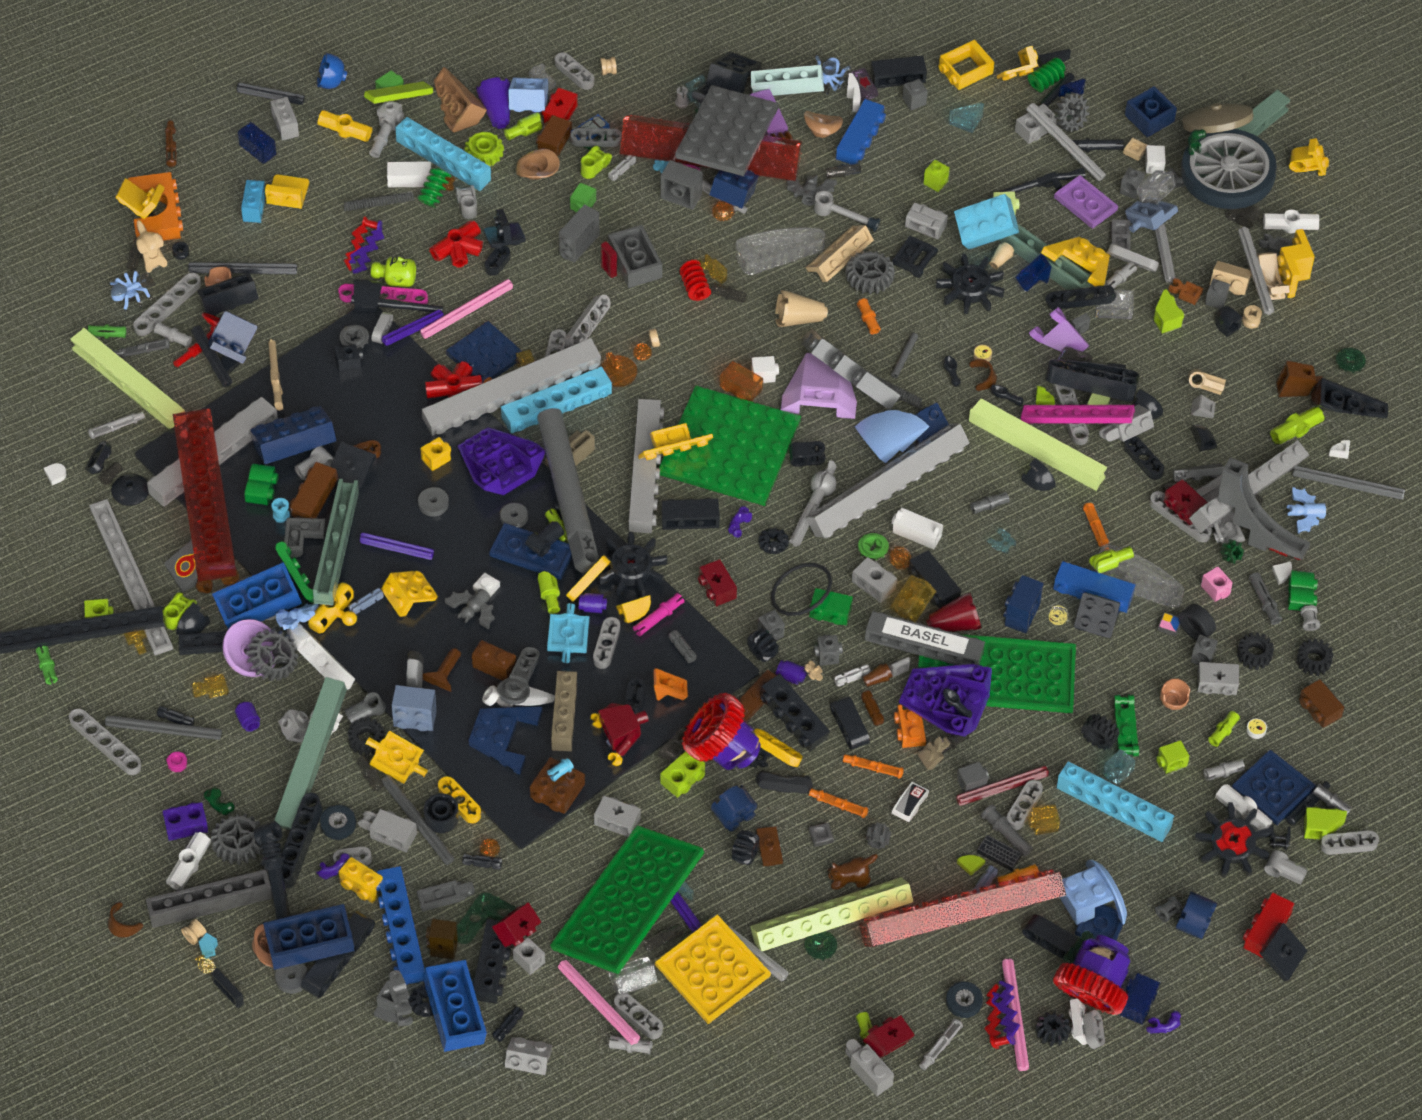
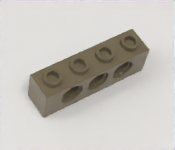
M557 671L551 737L552 751L572 752L577 672Z

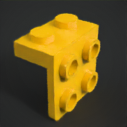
M1033 46L1026 47L1018 52L1021 67L1004 71L997 75V79L1002 78L1005 81L1016 77L1017 74L1020 77L1034 72L1033 69L1038 66L1036 61L1038 55L1036 50H1033Z
M275 175L272 184H267L265 188L266 203L302 209L309 180Z
M420 571L390 573L381 588L399 617L406 616L413 603L435 601L438 597Z

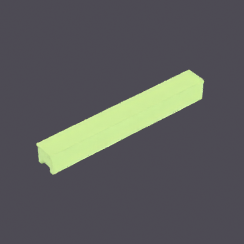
M82 328L80 332L70 338L75 344L72 347L74 352L167 428L171 429L186 419L185 410L85 328Z
M980 399L973 409L971 408L969 422L1097 491L1099 485L1105 479L1104 472L1107 469L1106 466L991 403Z

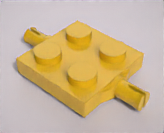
M391 731L388 732L380 743L371 737L365 743L376 749L369 765L390 775L403 784L413 772L423 777L428 772L427 769L418 765L419 758L424 750Z

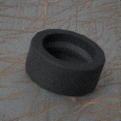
M1190 604L1179 614L1181 627L1196 641L1199 635L1209 637L1215 632V621L1202 606Z

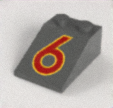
M214 528L195 536L164 563L182 592L194 587L198 579H211L234 568L232 554Z

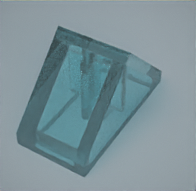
M983 102L950 110L949 124L973 133L983 117Z

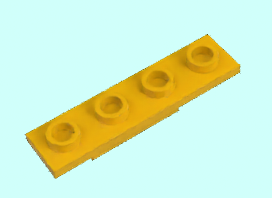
M686 423L653 431L650 433L654 449L643 451L638 455V458L651 460L656 458L658 454L663 453V456L673 454L674 450L680 449L681 452L689 450L693 445L702 447L708 444L713 435L710 434L691 439Z

